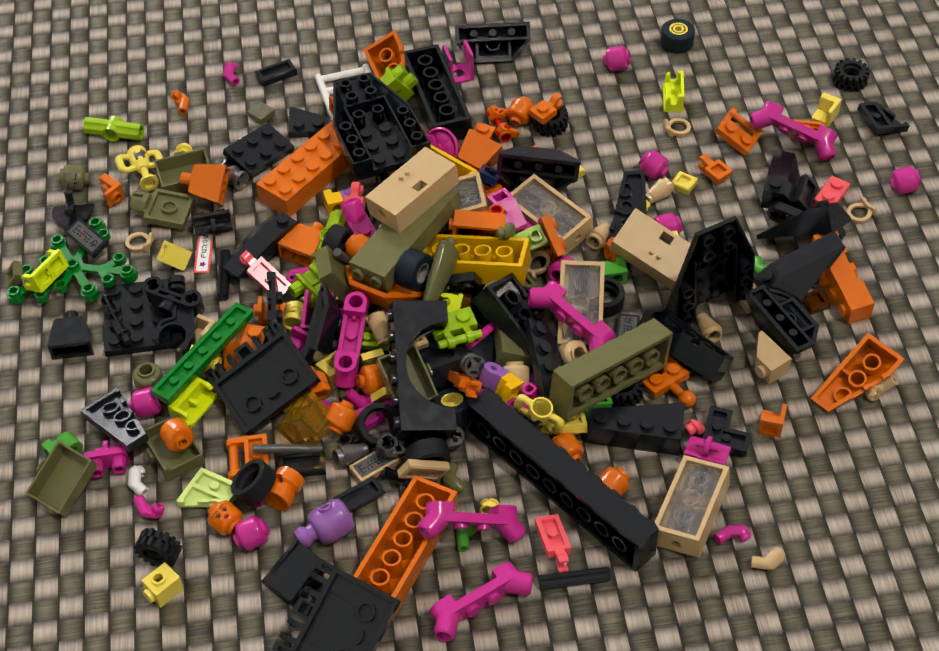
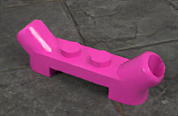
M766 101L761 110L751 113L750 121L755 130L774 126L783 134H791L802 143L808 142L814 145L819 160L827 161L835 157L836 150L833 143L838 135L832 129L821 124L817 131L782 115L784 107L772 101Z
M353 198L342 203L341 210L347 222V228L352 229L354 235L362 233L370 238L376 232V229L366 214L361 200Z
M549 281L545 287H532L529 290V307L531 309H549L552 311L555 317L560 322L566 323L576 336L582 337L588 342L589 352L616 338L613 330L602 320L594 325L565 300L567 291L555 281Z
M358 291L349 293L345 298L339 344L334 359V383L337 387L350 389L357 385L356 376L358 375L367 313L370 307L369 298Z
M431 501L426 502V516L417 524L419 533L426 539H434L446 525H453L455 530L468 529V526L476 527L477 531H488L492 527L508 543L517 542L525 534V527L517 519V507L514 505L493 506L489 508L488 514L454 512V502Z
M505 562L492 569V580L457 601L453 599L451 594L440 599L431 607L429 612L436 621L433 631L437 639L444 642L454 640L458 623L464 619L476 616L481 609L488 605H495L507 594L527 597L532 591V574L517 571L511 562Z

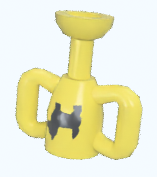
M136 145L129 148L127 154L116 156L115 163L121 173L136 171L142 175L139 182L142 190L151 191L159 185L157 176L149 173V169H156L155 163L150 162L149 157L154 156L156 160L163 158L160 151H146L143 146ZM123 160L129 161L131 166L126 167Z
M524 394L516 396L513 404L514 408L518 413L528 417V420L539 431L542 426L554 435L562 432L565 422L560 416L552 413L553 405L549 399L537 397L532 400ZM525 403L529 409L524 408L523 404ZM549 420L554 421V422H555V425L553 426V425H552L550 422H548V421H549Z

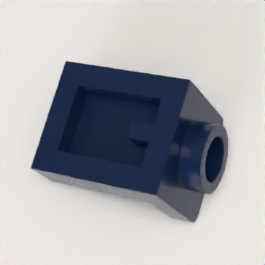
M485 164L482 165L479 171L482 183L486 186L491 185L495 187L500 177L497 171Z

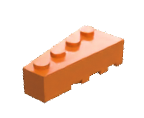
M829 233L813 235L812 242ZM845 248L833 265L822 273L818 284L824 288L828 299L835 304L839 315L845 319L847 324L870 318L875 302L863 279L858 280L857 268L854 262L849 263L845 254L847 249Z

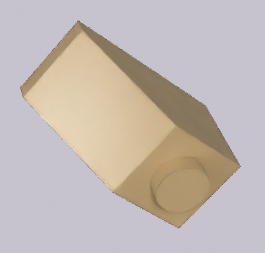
M760 331L756 345L754 371L759 378L763 379L767 384H771L789 373L792 358L768 335Z

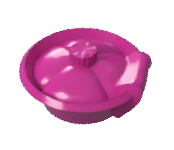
M436 127L426 133L431 145L457 159L459 142L450 130L444 127Z

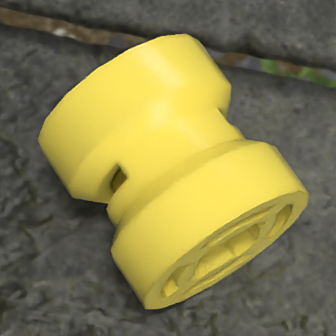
M290 301L286 304L282 323L286 329L292 331L294 325L301 328L302 302Z

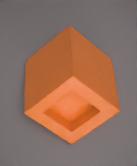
M783 403L781 413L768 410L762 411L758 434L777 438L781 437L787 404Z

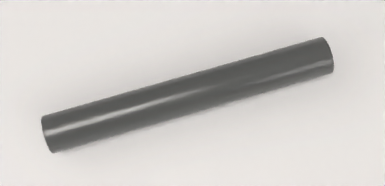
M334 249L333 255L345 265H350L349 261L351 258L341 249Z
M322 444L252 445L253 454L322 451Z

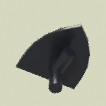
M72 190L64 191L66 206L53 207L52 210L53 220L58 225L67 229L78 218L83 221L86 220L94 209V204L75 205Z

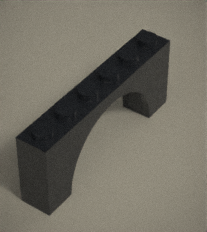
M393 300L390 309L386 311V320L391 325V330H388V343H392V351H389V364L393 365L390 384L395 388V394H392V408H396V416L393 417V429L397 430L398 438L453 437L457 430L455 408L437 405L423 397L410 381L406 368L407 351L417 339L434 331L445 330L448 323L447 301Z

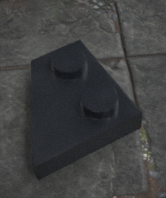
M878 102L859 103L857 110L874 135L908 131L910 125L907 122L901 124L895 120L896 115L886 110Z
M289 107L290 138L313 137L328 124V117Z

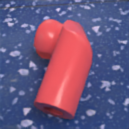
M696 419L689 420L684 426L689 435H694L695 433L701 435L705 432V426Z

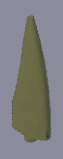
M448 237L447 240H441L438 243L428 274L423 300L438 301L454 271L460 253L454 246L456 239L453 237Z

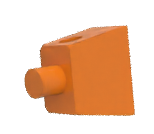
M469 129L457 158L479 172L483 164L492 168L497 163L499 152L503 151V147L501 144Z
M195 164L192 173H181L180 184L189 185L188 193L223 206L231 168L224 164Z
M314 222L311 227L297 224L278 242L280 258L304 267L312 264L313 257L311 254L318 248L321 240L320 232L324 229V226L319 222Z

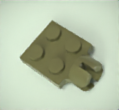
M155 188L153 193L135 191L133 192L135 196H132L130 200V207L132 208V214L143 216L144 223L184 230L195 203V195Z

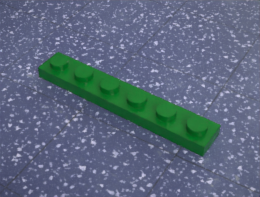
M235 302L150 390L152 396L170 405L254 317L253 311Z

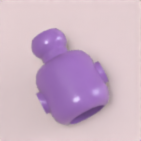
M333 499L312 510L308 514L309 525L296 528L294 536L306 548H309L317 539L321 544L328 545L333 542L342 541L345 535L352 532L354 521L345 504L339 499Z

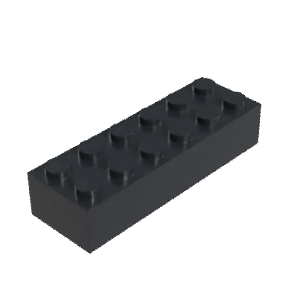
M435 44L404 51L406 70L408 74L410 72L414 74L419 82L412 90L428 130L444 127L450 130L457 139L466 137L468 130L472 129L471 116L439 45Z

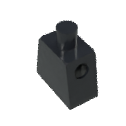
M69 310L65 313V318H58L53 321L48 340V349L52 360L94 355L86 318L78 316L77 311Z

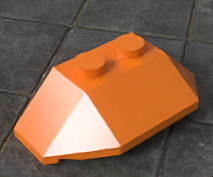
M350 265L345 266L346 276L353 292L358 291L366 295L370 300V306L379 305L381 310L386 312L393 300H423L424 291H412L397 283L389 291L375 288L365 281H359L354 278Z

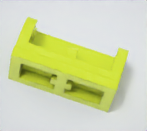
M678 70L675 79H671L670 72H667L665 83H663V112H683L685 97L683 70Z
M49 249L46 254L50 256L31 275L23 274L20 277L28 281L24 284L26 290L39 293L44 292L69 267L61 250Z
M453 292L441 294V297L449 298L444 299V301H447L448 312L460 309L463 299L462 292H459V294Z
M197 376L168 405L170 417L177 414L192 429L218 399V395L210 391L214 388L212 384Z

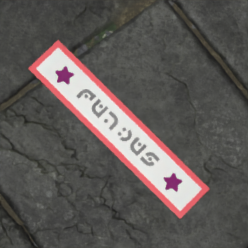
M213 234L198 236L193 273H209Z

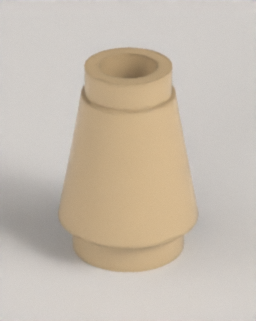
M665 177L658 179L646 192V200L650 201V205L672 194L674 186L671 181Z
M602 222L588 232L586 235L587 246L593 250L604 247L611 226L606 222Z
M378 311L370 314L367 324L378 345L389 344L388 330H390L389 322L386 320L385 312Z
M707 313L699 314L696 317V322L700 333L713 343L718 342L722 337V327L708 316Z

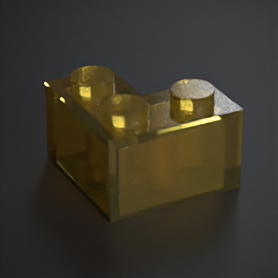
M312 391L305 393L293 403L276 429L291 444H308L315 440L319 441L327 434L326 429L331 423L325 417L329 408Z

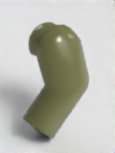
M508 222L505 224V228L498 227L497 238L508 240L510 237H514L515 225Z
M451 462L449 464L450 470L443 476V484L459 494L463 492L465 484L456 476L458 465Z

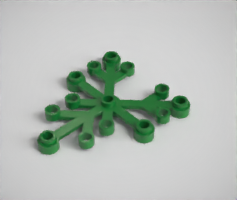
M99 217L91 218L88 225L105 240H110L111 236L109 230L106 229L104 220ZM57 234L51 238L52 250H61L69 267L58 277L63 276L62 280L57 281L56 279L44 292H35L34 296L38 303H45L48 301L53 287H55L58 294L66 293L72 278L75 277L82 287L80 292L85 302H93L99 298L100 293L96 285L88 282L83 272L99 274L102 284L106 288L115 285L116 281L113 275L120 276L122 282L130 284L138 279V273L134 266L130 264L124 265L127 260L123 252L115 253L112 257L113 260L102 265L84 264L82 260L87 252L79 247L73 258L68 250L69 245L66 238ZM44 255L39 259L40 265L49 257V255ZM29 264L22 266L23 274L31 275L36 270ZM11 286L8 288L6 296L10 304L19 305L25 301V294L31 291L26 290L24 286Z

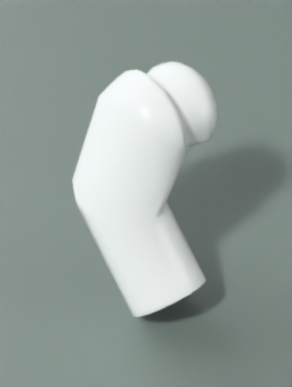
M134 465L128 471V487L137 495L146 497L150 490L141 482L145 469L141 465Z

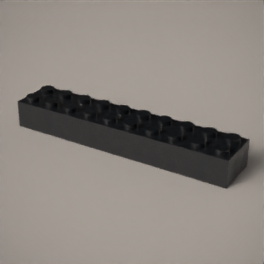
M486 388L477 395L476 399L473 398L467 403L468 431L635 572L638 571L656 555L659 528L655 522L639 513L633 504H628L616 490H611L606 486L599 476L593 475L582 462L573 459L566 449L556 445L547 434L540 432L530 420H526L514 407L507 405L497 393H493Z

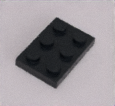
M267 122L224 148L223 155L240 170L249 173L250 179L292 153L294 145Z

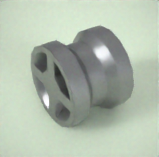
M232 165L229 167L231 171L228 185H233L235 189L242 190L249 181V173L244 170L240 171V168Z
M474 353L464 354L459 362L460 370L472 378L480 376L485 364V360Z

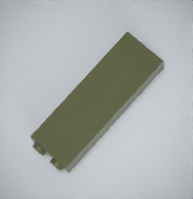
M451 189L401 233L383 223L349 261L353 277L359 281H365L375 288L389 291L396 283L394 278L395 267L404 251L413 248L422 252L454 215L455 209L458 210L461 207L459 190Z

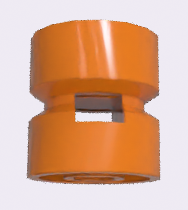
M279 467L276 472L275 484L266 497L263 498L264 501L274 509L288 511L295 500V495L299 494L305 484L303 476L290 467Z

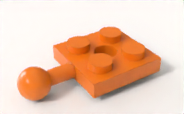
M668 355L666 367L659 370L663 372L662 374L653 373L642 379L644 383L643 389L654 399L671 390L678 397L679 403H685V408H691L696 403L695 394L689 390L684 391L679 386V384L689 379L690 372L671 355Z

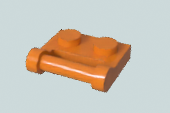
M734 107L727 112L714 133L743 156L750 152L764 132L762 129L755 130L752 124L737 113V109ZM731 118H732L734 121H736L738 124H740L743 128H745L748 132H750V133L752 134V136L749 135V134H748L746 131H744L742 128H740L737 124H735V123L731 120Z
M549 214L540 217L537 221L542 227L551 247L553 258L556 259L565 255L564 249H567L563 238H559L556 230L558 226L553 217L550 218Z
M267 434L227 439L226 449L229 451L230 471L228 472L229 480L233 481L236 473L240 470L239 448L244 447L245 464L253 459H262L269 465V454L252 453L253 444H268Z

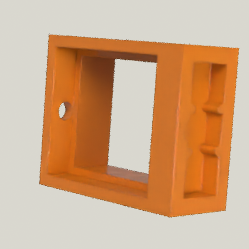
M455 209L454 218L449 219V231H453L449 232V235H459V228L496 231L495 237H497V228H505L506 214Z

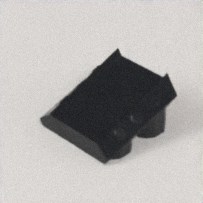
M296 540L263 578L262 583L294 608L299 596L308 600V593L303 591L305 586L317 589L323 585V583H319L310 577L312 572H315L325 578V573L315 568L318 560L321 558L302 545L299 540Z

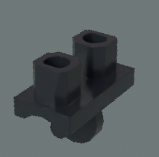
M218 209L210 213L200 212L192 216L196 236L207 234L217 236L218 232L233 230L229 209Z

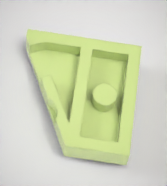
M201 467L176 500L177 506L211 507L215 502L220 503L224 500L233 503L236 496L231 493L232 480Z

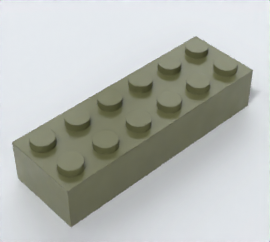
M653 318L630 331H626L623 335L609 340L600 347L594 348L580 357H576L571 362L557 367L553 370L549 395L553 409L565 420H568L666 367L673 332Z

